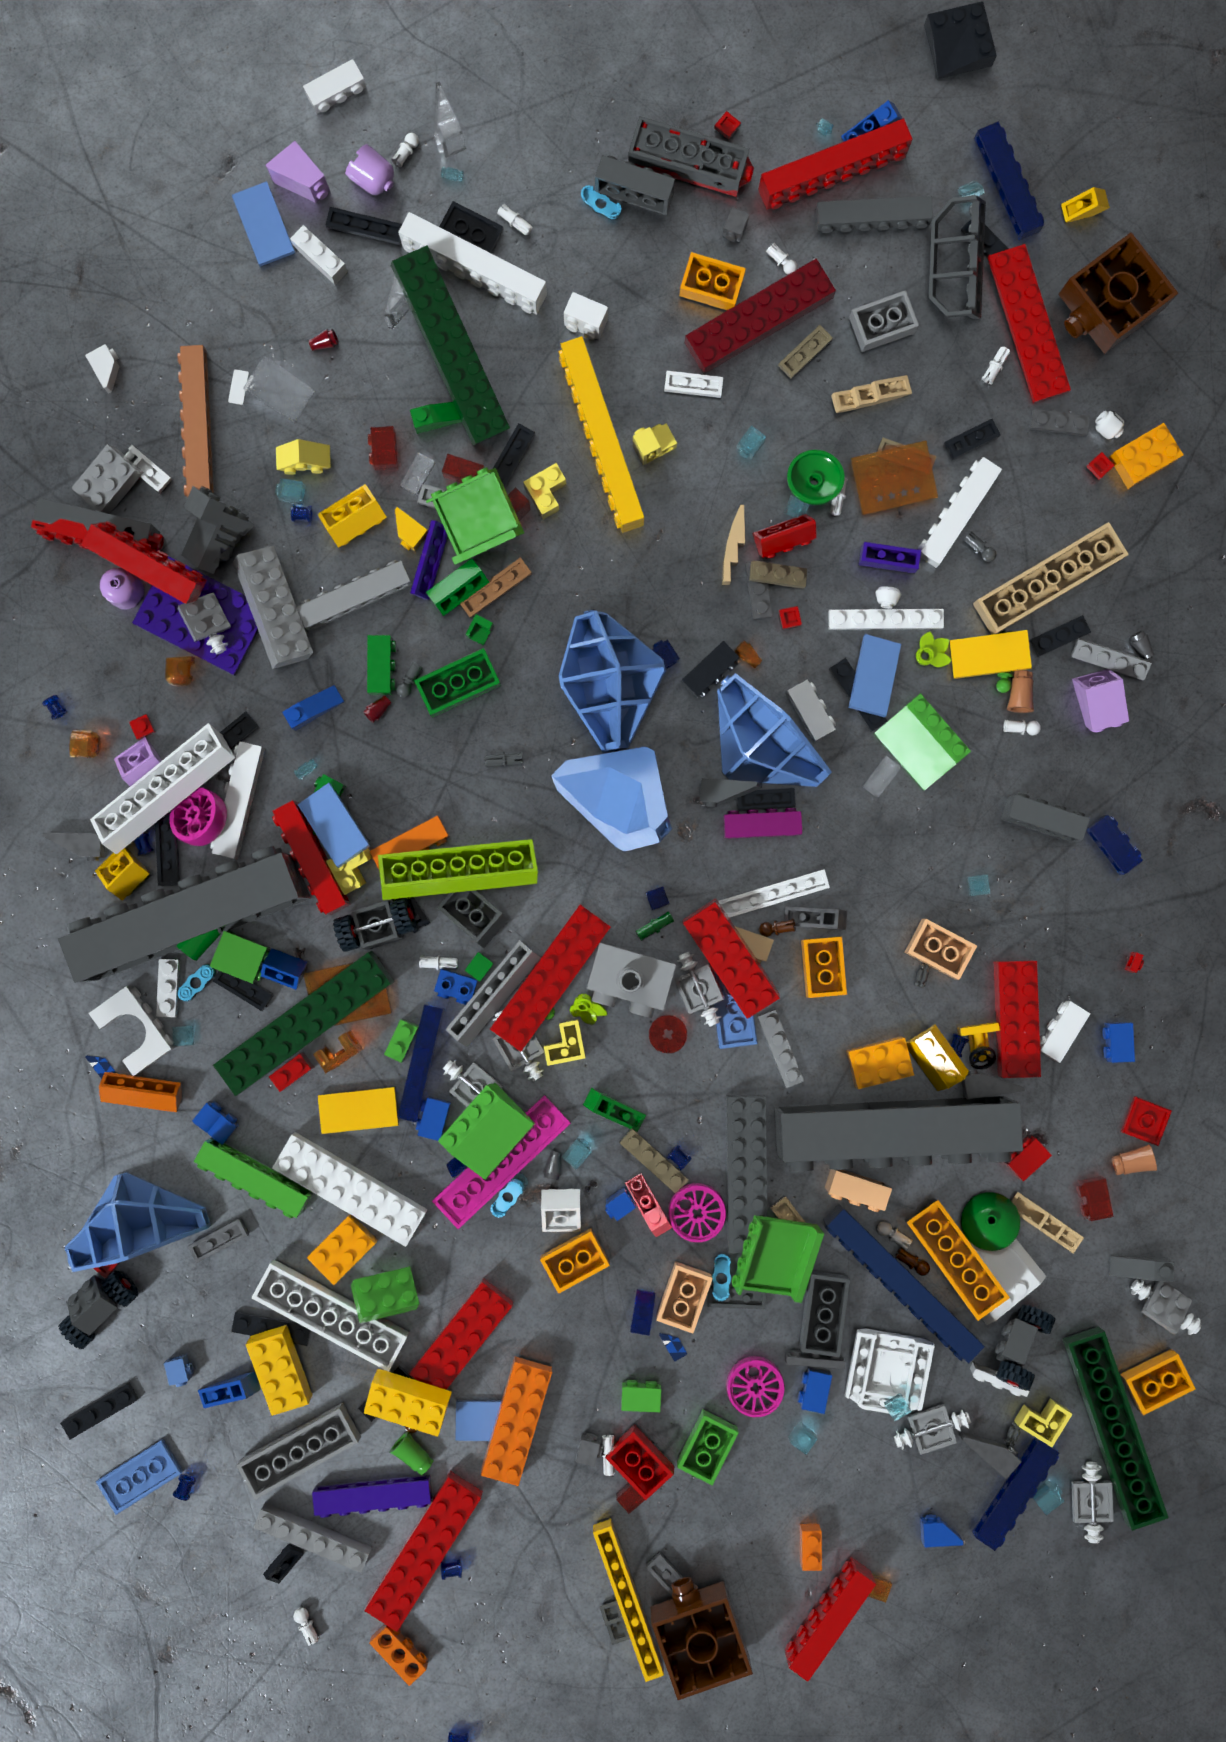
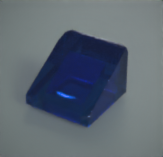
M663 886L645 892L651 910L670 904Z
M455 1157L446 1164L452 1178H455L467 1168L466 1165Z

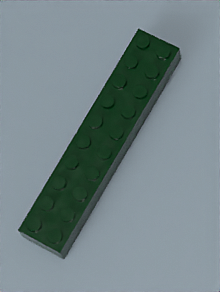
M428 245L392 260L390 266L472 445L475 446L509 430L510 426Z
M370 951L217 1061L213 1066L234 1096H237L395 981L374 952Z
M1098 1326L1063 1338L1126 1525L1133 1531L1168 1519L1163 1499L1105 1331Z

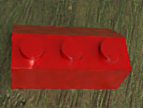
M807 514L752 533L758 554L766 559L776 556V553L780 551H791L794 549V546L800 544L801 546L808 545L817 538L815 519Z
M635 1424L619 1438L605 1456L609 1463L645 1501L674 1475L675 1466Z

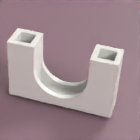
M126 986L88 1014L99 1029L106 1028L125 1014L134 1015L143 1022L146 1029L144 1043L139 1049L122 1060L131 1074L136 1076L175 1049L173 1045L175 1042L169 1034H165L161 1021L153 1017L151 1007L140 999L141 994L138 989Z

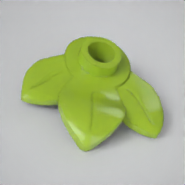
M927 632L921 637L919 641L920 648L916 652V660L919 664L924 666L931 664L939 668L951 662L950 657L944 654L948 648L949 639H934L931 632ZM922 653H926L928 659H923Z
M580 994L575 998L574 1004L570 1007V1013L573 1017H581L584 1023L594 1025L597 1016H607L608 1013L601 1004L591 1001L592 997L587 994Z

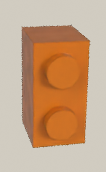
M800 1524V1564L802 1571H822V1531L819 1524Z

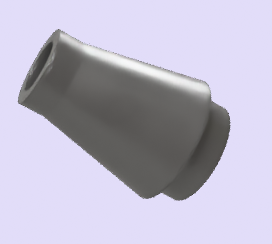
M1144 630L1136 632L1129 637L1131 645L1139 652L1143 659H1149L1154 655L1148 633H1145Z
M550 1151V1156L543 1170L544 1178L559 1180V1176H562V1153Z

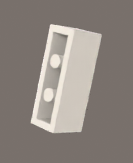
M352 59L307 83L303 88L316 114L326 112L336 103L344 102L347 97L353 94L361 93L366 88V84Z
M304 225L290 238L294 248L334 285L348 272L345 263Z
M807 679L787 690L786 695L814 743L836 730L834 728L836 723L832 716H828L825 712L827 708L822 699L819 700L815 694L817 693L815 685L812 682L809 683Z
M1071 1001L1060 1004L1057 1009L1058 1015L1047 1025L1048 1031L1045 1036L1042 1035L1040 1037V1052L1061 1063L1090 1015L1089 1012Z

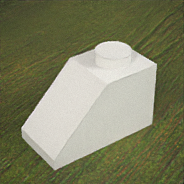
M104 344L85 356L103 388L108 393H111L119 370V365L116 361L119 358L113 348L109 349Z

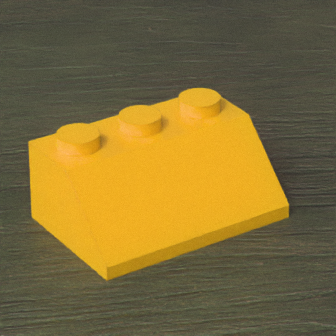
M366 484L317 514L338 548L348 544L350 540L364 534L369 528L380 524L387 518Z
M936 1024L906 1042L908 1051L937 1091L951 1088L963 1081L969 1073V1070Z

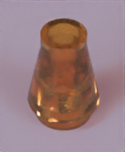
M744 640L734 650L740 659L750 664L753 668H756L762 662V659L758 656L750 642L747 643Z

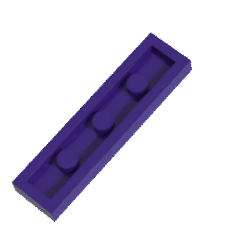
M431 520L410 592V594L424 600H429L426 591L433 587L448 536L443 524L438 521Z

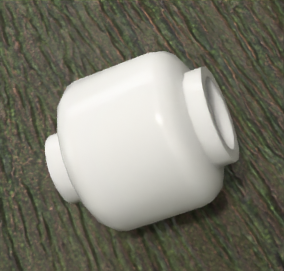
M1103 411L1095 421L1096 430L1106 439L1118 438L1124 431V420L1115 411Z

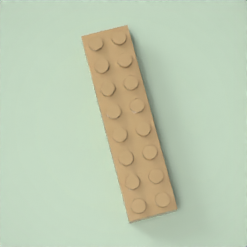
M1108 522L979 598L973 605L990 634H997L1121 561L1129 554Z

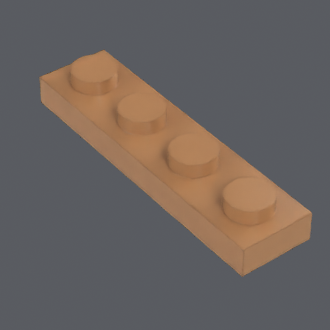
M520 557L488 580L489 583L460 605L471 619L532 575V572Z

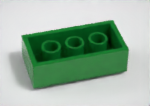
M484 648L414 680L432 718L502 686Z

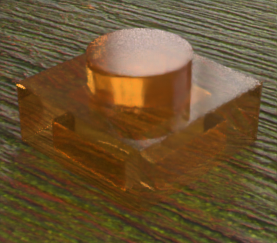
M873 1575L876 1586L868 1597L886 1603L892 1582Z

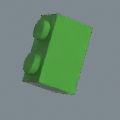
M400 1019L384 1055L401 1063L404 1062L420 1026L406 1019Z
M627 1380L626 1383L622 1382L621 1411L660 1413L661 1384H657L656 1381H646V1384L638 1383L636 1380Z

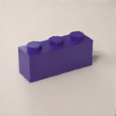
M864 542L861 546L858 565L915 574L919 569L921 550Z

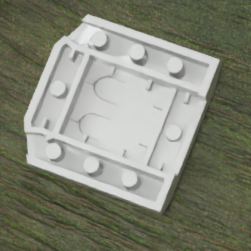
M1017 1239L1008 1247L998 1251L982 1250L970 1242L1010 1297L982 1318L984 1323L988 1325L998 1320L1044 1281L1046 1275Z
M866 1328L857 1329L845 1396L865 1410L900 1416L916 1409L918 1411L922 1410L934 1352V1343L919 1337Z

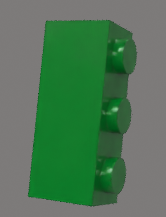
M471 558L426 591V594L440 613L445 616L487 585L489 581L480 567Z
M367 635V693L369 695H392V690H396V679H393V671H396V660H393V652H396V641H393L391 635Z

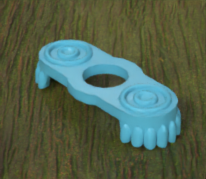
M586 185L581 190L582 200L591 206L595 212L602 213L610 219H616L621 214V205L610 201L606 195L596 192L593 186ZM603 199L607 205L600 209L596 206V201Z
M210 964L202 965L178 989V997L183 1001L192 1000V997L197 992L202 991L210 979L215 978L216 970L211 968ZM197 977L201 980L199 988L191 986L192 978Z
M511 1180L506 1188L500 1191L499 1197L491 1205L492 1215L498 1218L505 1216L507 1210L517 1202L518 1196L523 1193L524 1189L523 1183L520 1180ZM505 1192L511 1193L513 1200L506 1201L503 1194Z
M720 1254L714 1260L712 1294L716 1300L724 1301L730 1295L731 1261L725 1254ZM718 1274H725L727 1282L719 1284L716 1281Z

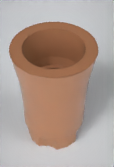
M1026 670L1014 671L1010 699L1007 706L1008 711L1017 713H1030L1034 711L1033 672Z
M1150 1144L1136 1150L1112 1156V1164L1116 1175L1157 1171L1155 1156Z

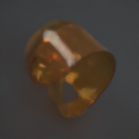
M195 657L166 658V681L170 685L177 687L189 685L193 680V676L190 675L191 665L195 664Z
M73 729L69 743L70 757L95 758L101 750L100 736L94 731Z

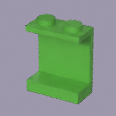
M223 931L210 967L252 984L256 983L257 980L260 981L262 978L260 976L262 965L269 954L270 947L234 935L235 933L230 931Z

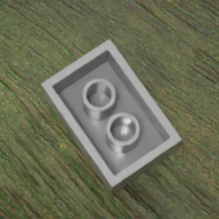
M906 290L852 309L849 315L862 352L915 334L919 327Z
M107 444L72 486V489L96 511L110 514L144 472L116 447Z

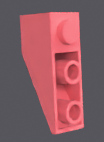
M642 1173L625 1182L655 1237L670 1230L672 1226Z

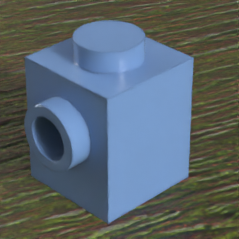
M187 1354L169 1358L164 1362L169 1386H184L192 1378L194 1369L192 1363H189Z

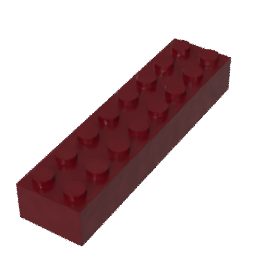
M816 258L685 335L684 343L702 373L706 374L834 298L836 289Z

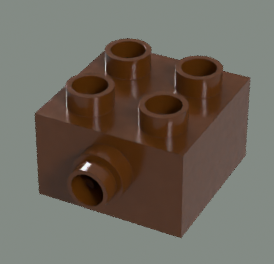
M1130 232L1070 277L1058 295L1071 310L1069 318L1064 322L1068 333L1074 338L1089 334L1102 352L1106 354L1163 311L1178 295V292L1133 233Z
M691 1577L678 1579L671 1585L673 1599L651 1606V1624L677 1700L753 1674L750 1656L724 1581L698 1589V1586L694 1584Z

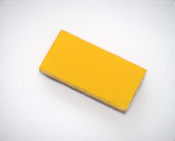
M1027 630L950 640L954 679L1032 669Z
M395 1087L318 1095L321 1134L399 1126Z

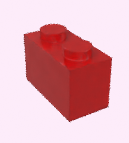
M302 1052L268 1077L279 1092H281L315 1067L305 1053Z
M1031 1136L1023 1140V1151L1011 1152L1012 1161L1004 1163L1024 1182L1052 1155L1037 1138Z

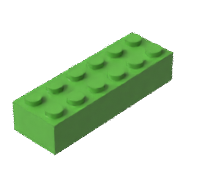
M213 1138L203 1143L194 1160L198 1164L197 1167L199 1169L215 1173L214 1176L222 1181L226 1179L232 1183V1187L238 1190H246L249 1192L248 1195L250 1197L266 1201L265 1204L273 1209L277 1207L289 1218H297L302 1214L313 1195V1192L226 1143L220 1144Z

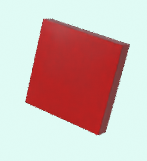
M1134 1096L1121 1132L1159 1147L1172 1110Z

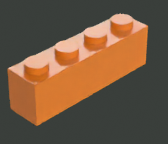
M437 815L369 852L379 869L378 855L430 850L429 848L435 844L437 847L447 842L446 839L450 836Z
M104 1072L99 1084L100 1102L177 1112L182 1100L180 1082Z

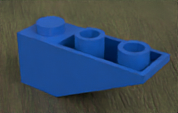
M888 100L841 137L843 141H847L903 118L895 104Z

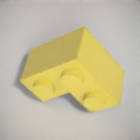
M667 423L664 425L658 424L653 428H640L633 435L632 446L643 466L677 448V442Z
M297 439L276 447L277 470L284 471L288 475L296 474V471L311 470L315 474L323 473V470L331 468L330 445Z
M557 463L523 481L525 490L543 520L559 511V505L552 493L566 485V478Z
M369 848L340 868L336 867L332 859L326 861L344 895L366 884L358 866L372 859Z
M579 1019L559 1023L562 1042L544 1045L547 1066L586 1058Z
M1050 1398L1041 1414L1024 1404L1014 1421L1020 1428L1053 1447L1071 1418L1072 1413L1066 1407Z

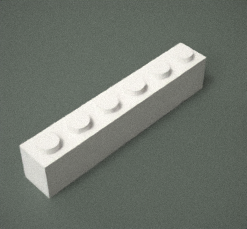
M984 457L980 461L976 460L970 468L972 471L969 478L967 476L964 477L959 485L962 487L959 493L955 492L950 498L949 502L952 504L948 509H943L939 515V518H941L938 525L934 523L928 533L931 536L928 540L924 539L918 547L921 550L920 558L935 568L940 565L1002 470Z
M239 741V745L235 746V761L229 769L230 781L226 783L224 793H226L224 803L227 808V819L220 835L211 842L212 854L233 859L239 858L265 748L262 746Z

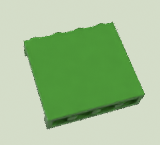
M487 467L477 471V476L469 475L461 479L463 483L457 485V482L446 486L447 491L442 492V490H438L431 494L432 498L426 500V503L433 502L457 556L452 557L454 565L524 534L496 468L488 470Z
M754 1215L753 1221L749 1224L747 1240L743 1243L742 1255L738 1259L736 1274L732 1278V1285L737 1294L741 1295L742 1290L788 1295L792 1297L794 1302L802 1303L824 1237V1232L818 1224Z

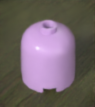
M367 144L363 145L356 152L359 155L354 162L350 160L345 174L351 181L371 195H379L384 191L388 192L394 184L392 181L394 177L393 166Z
M122 568L107 570L101 577L100 590L103 597L119 609L136 607L141 597L144 596L142 581Z

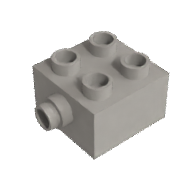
M600 942L587 985V989L594 991L591 1001L614 1007L617 998L631 1001L629 1012L652 1018L655 1009L664 1010L676 964Z

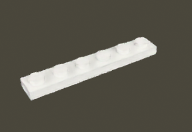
M944 609L829 610V630L943 629Z
M825 869L718 902L730 918L830 888Z

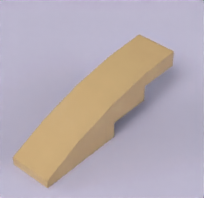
M905 375L873 381L871 384L856 386L851 390L835 392L831 397L836 413H841L912 394L908 376Z
M740 505L727 540L723 561L722 585H730L731 566H737L738 547H744L745 545L744 505Z
M1019 1192L1012 1199L1021 1218L1074 1254L1084 1239L1083 1236Z

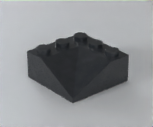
M983 1L927 15L924 28L937 79L993 66L997 54Z

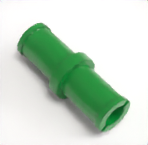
M667 911L655 920H649L650 923L636 930V934L643 941L655 932L659 933L660 929L673 923L674 919L669 911Z

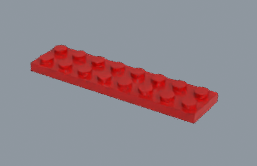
M1026 244L989 255L988 261L1033 403L1069 392L1071 388Z
M579 905L489 1030L521 1052L611 926L582 905Z

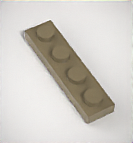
M633 1128L619 1141L626 1150L674 1193L689 1181L682 1172Z

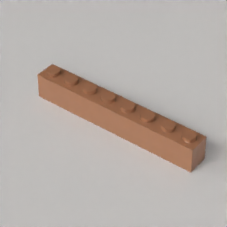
M203 345L180 346V353L177 354L178 363L181 365V372H178L179 382L182 383L179 398L183 402L180 417L181 421L184 422V428H181V437L185 443V447H182V456L186 466H183V475L186 478L184 495L187 498L193 486L197 488L204 486L214 493L207 350Z

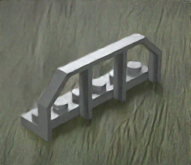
M977 195L950 198L934 216L931 223L929 299L949 318L968 316L972 319H981L986 201ZM972 202L969 208L971 216L969 235L938 239V223L955 204ZM970 242L968 245L970 263L967 265V271L937 274L938 245ZM969 277V283L966 286L968 294L966 310L949 312L936 298V280Z

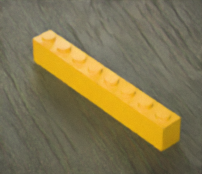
M612 1519L594 1524L593 1535L645 1682L664 1676L663 1663Z

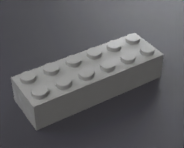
M274 546L238 554L233 564L272 669L309 659L313 654V650Z
M341 1403L241 1458L236 1466L254 1500L357 1444L361 1435L346 1407Z

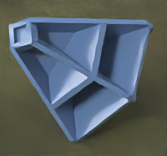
M597 610L585 611L583 615L574 618L559 672L560 686L602 752L629 748L666 672L664 659L606 612H598Z
M736 673L732 677L728 675L721 682L722 686L717 690L722 773L729 780L817 787L832 773L792 718L784 710Z
M646 746L566 760L551 776L557 791L616 848L624 852L660 843L672 830L655 751Z
M125 1172L113 1177L82 1230L65 1246L68 1264L72 1272L123 1262L206 1230L211 1226L206 1207Z

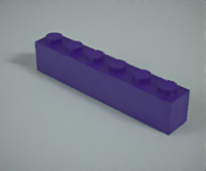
M430 1475L315 1486L312 1492L314 1516L320 1515L321 1518L330 1517L332 1514L338 1513L340 1516L351 1514V1512L358 1511L360 1514L369 1513L370 1510L377 1509L379 1512H384L390 1508L404 1510L409 1508V1506L423 1508L431 1504L433 1498Z

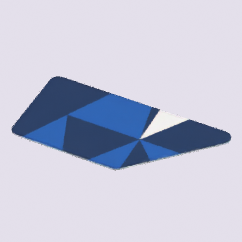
M85 1056L101 1079L104 1072L116 1073L105 1058Z
M659 1333L674 1361L687 1355L678 1337Z

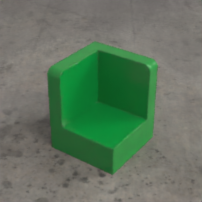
M476 614L465 635L467 638L484 645L494 624Z
M478 952L464 971L481 982L492 967L493 962L482 955L481 952Z

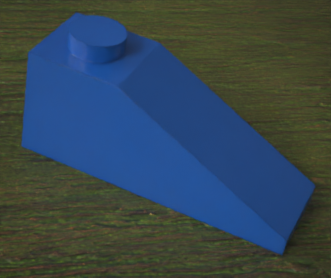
M333 685L296 703L282 713L290 727L297 731L344 703V700L336 686Z
M254 1371L198 1390L203 1408H209L247 1399L260 1391L261 1388Z

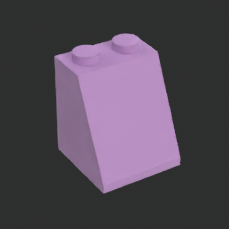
M296 141L292 142L265 165L275 184L315 203L326 198L330 191L324 174Z
M1105 669L1072 679L1085 726L1092 732H1102L1105 728L1119 727L1123 723L1129 722L1124 684L1120 676L1110 669Z

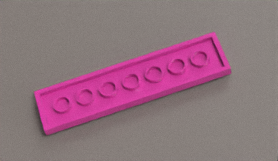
M546 1095L526 1112L535 1125L487 1179H483L467 1167L432 1200L457 1229L464 1225L571 1124Z

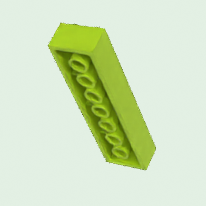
M532 839L378 855L383 900L537 884L538 878Z

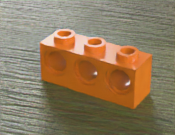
M383 1624L371 1636L369 1644L408 1686L427 1670V1657L423 1652L416 1650L410 1638H405L402 1635L400 1628L396 1632ZM388 1634L392 1639L385 1640L382 1635ZM396 1649H403L405 1653L398 1654ZM415 1663L418 1665V1668H411L409 1664Z

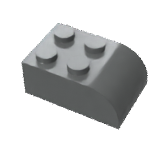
M476 890L449 893L437 907L483 948L486 947L509 920Z

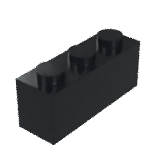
M722 641L681 680V683L696 699L699 696L703 698L710 691L709 687L713 683L717 685L724 678L723 674L727 670L731 672L738 665L736 661H738L739 656L725 641Z

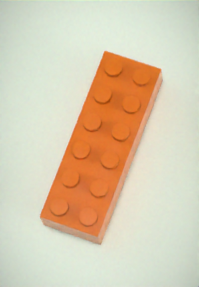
M514 1357L482 1464L481 1476L519 1486L552 1375L551 1366Z

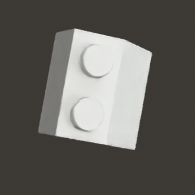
M580 1189L541 1190L542 1232L581 1231Z

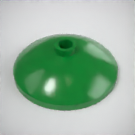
M822 450L802 452L793 459L787 472V483L793 495L800 501L811 505H821L835 499L841 492L845 480L844 470L839 460L832 454ZM811 481H816L817 484L813 485Z
M985 1192L974 1196L964 1207L961 1218L962 1229L967 1239L974 1246L986 1251H998L1008 1247L1018 1236L1020 1215L1013 1202L1004 1195ZM989 1217H993L995 1219L994 1224L988 1223Z

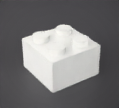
M572 292L564 310V325L572 332L578 331L583 333L588 339L594 340L595 338L599 340L608 321V307Z

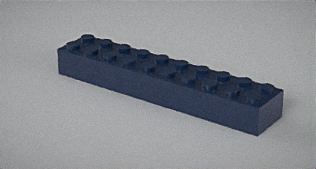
M840 1204L823 1219L826 1223L824 1227L834 1238L838 1236L840 1238L838 1241L848 1252L852 1249L854 1251L852 1255L862 1265L866 1263V1268L876 1279L880 1277V1282L890 1293L894 1290L895 1293L893 1295L904 1306L908 1304V1309L918 1320L922 1318L921 1322L932 1334L937 1332L935 1336L945 1347L951 1346L949 1349L961 1362L965 1360L969 1364L985 1347L977 1337Z

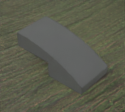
M617 1600L600 1606L612 1645L629 1640L630 1636Z

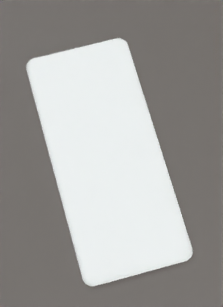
M234 370L228 399L229 403L243 405L249 375L248 371Z

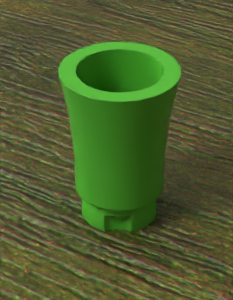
M407 1431L394 1443L389 1452L420 1475L427 1472L434 1462Z

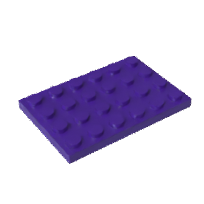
M168 556V559L175 561V559ZM186 565V567H185L186 569H188V570H190V571L195 570V569H193V568H191V567H189V566H187V565ZM201 573L203 575L202 578L206 579L207 582L199 598L214 592L231 626L230 629L217 633V635H224L222 642L228 643L226 651L216 655V653L210 652L212 646L206 644L210 637L194 642L178 610V605L184 603L151 585L132 623L235 676L258 633V628L246 596Z

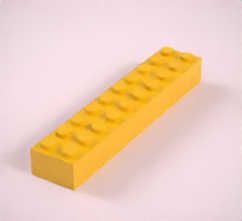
M583 337L560 343L561 350L558 351L562 368L566 367L564 369L565 378L568 386L572 385V399L574 404L578 403L577 413L580 422L584 421L583 430L586 439H590L589 448L592 457L596 456L597 458L595 459V465L598 474L603 476L601 477V483L604 492L609 493L608 504L610 510L615 511V525L617 529L621 528L622 533L644 526V515Z

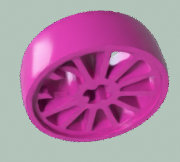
M199 787L171 810V830L179 840L189 845H207L220 835L227 819L226 805L218 794L209 789Z
M691 1183L683 1186L671 1198L668 1208L669 1221L673 1230L681 1238L690 1242H705L714 1238L722 1230L726 1221V1206L721 1195L711 1186L703 1183ZM696 1190L704 1191L700 1203H697ZM692 1191L694 1200L685 1194ZM706 1194H711L713 1198L705 1205H702ZM683 1199L690 1200L691 1205L689 1208L683 1209L680 1206V1202ZM713 1202H718V1208L706 1210ZM675 1207H677L678 1210H679L680 1212H682L683 1214H677V1215H675V1214H674ZM700 1208V1212L702 1215L694 1216L693 1210H698ZM720 1212V1217L717 1219L707 1215V1213ZM689 1217L681 1225L676 1223L675 1219ZM705 1219L717 1222L714 1228H711ZM692 1221L689 1232L683 1231L682 1228ZM701 1222L710 1230L709 1232L702 1234ZM695 1223H698L699 1235L692 1234Z
M750 1356L741 1359L731 1368L726 1381V1390L731 1404L737 1411L749 1417H763L775 1411L782 1402L785 1383L779 1368L773 1362L763 1357ZM760 1366L767 1367V1369H766V1371L763 1373V1375H762V1369H761ZM752 1367H756L759 1370L755 1376L748 1374ZM744 1368H745V1376H743L741 1373H739V1372H740L742 1369H744ZM770 1371L775 1374V1377L764 1381ZM738 1376L743 1381H745L746 1384L735 1383V1377ZM778 1381V1386H777V1388H775V1387H767V1386H766V1385H769V1384H771V1383H773V1382ZM753 1383H757V1390L753 1389ZM733 1387L746 1388L738 1393L733 1392ZM765 1391L777 1393L775 1397L772 1398ZM745 1394H748L742 1401V1403L736 1399ZM763 1395L771 1402L764 1405L761 1396ZM753 1397L752 1407L745 1406L749 1399ZM757 1397L759 1398L762 1407L755 1408Z

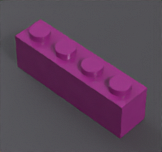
M786 808L785 812H777V809H766V813H758V810H747V814H739V811H727L728 815L723 816L724 839L802 835L801 811H796V808Z

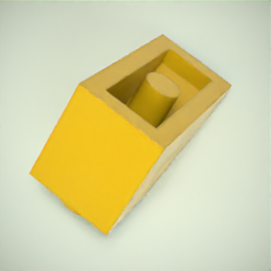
M1096 187L1061 204L1065 222L1067 223L1095 216L1110 208L1105 189Z
M396 507L395 515L398 537L402 541L400 544L408 551L412 549L416 552L426 539L428 530L400 508Z

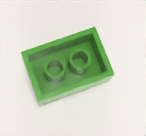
M410 1266L352 1281L351 1289L359 1323L413 1311L419 1306Z
M702 1409L677 1459V1468L713 1486L739 1433L737 1426Z

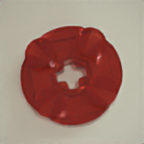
M673 1015L658 1017L653 1021L649 1029V1040L652 1046L662 1053H675L679 1051L687 1039L685 1024ZM665 1029L673 1031L671 1039L663 1038L662 1035L665 1034Z

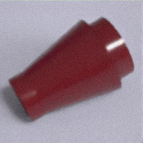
M326 329L308 340L312 351L333 348L338 344V338L333 329Z
M384 695L366 706L363 713L374 723L379 721L392 703Z

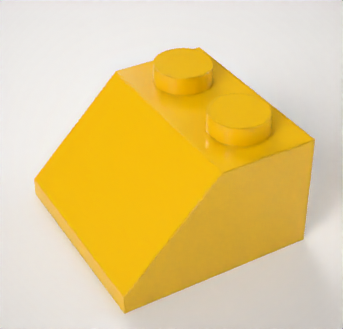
M126 847L118 854L113 852L95 870L105 888L122 901L150 874L146 867Z

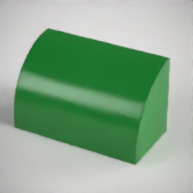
M215 929L181 942L176 946L188 957L197 961L222 933Z

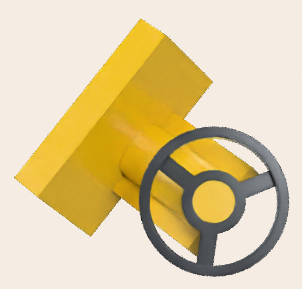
M992 1022L957 1028L959 1036L968 1035L970 1047L969 1062L973 1068L979 1070L987 1069L995 1063L996 1054L989 1047L987 1032L1000 1031L999 1023ZM990 1052L993 1053V1059L988 1056V1054H991ZM990 1061L986 1065H975L977 1062Z

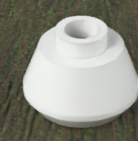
M879 587L875 591L878 604H881V607L885 609H892L893 606L897 605L902 595L900 590L894 587Z

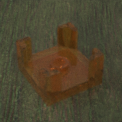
M351 1030L338 1037L344 1049L335 1053L334 1056L328 1047L320 1049L313 1054L325 1073L332 1071L363 1050Z

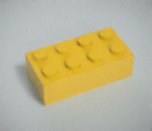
M287 1325L250 1336L246 1343V1348L271 1415H277L308 1405L312 1392Z
M378 1368L371 1383L364 1414L438 1437L452 1392Z

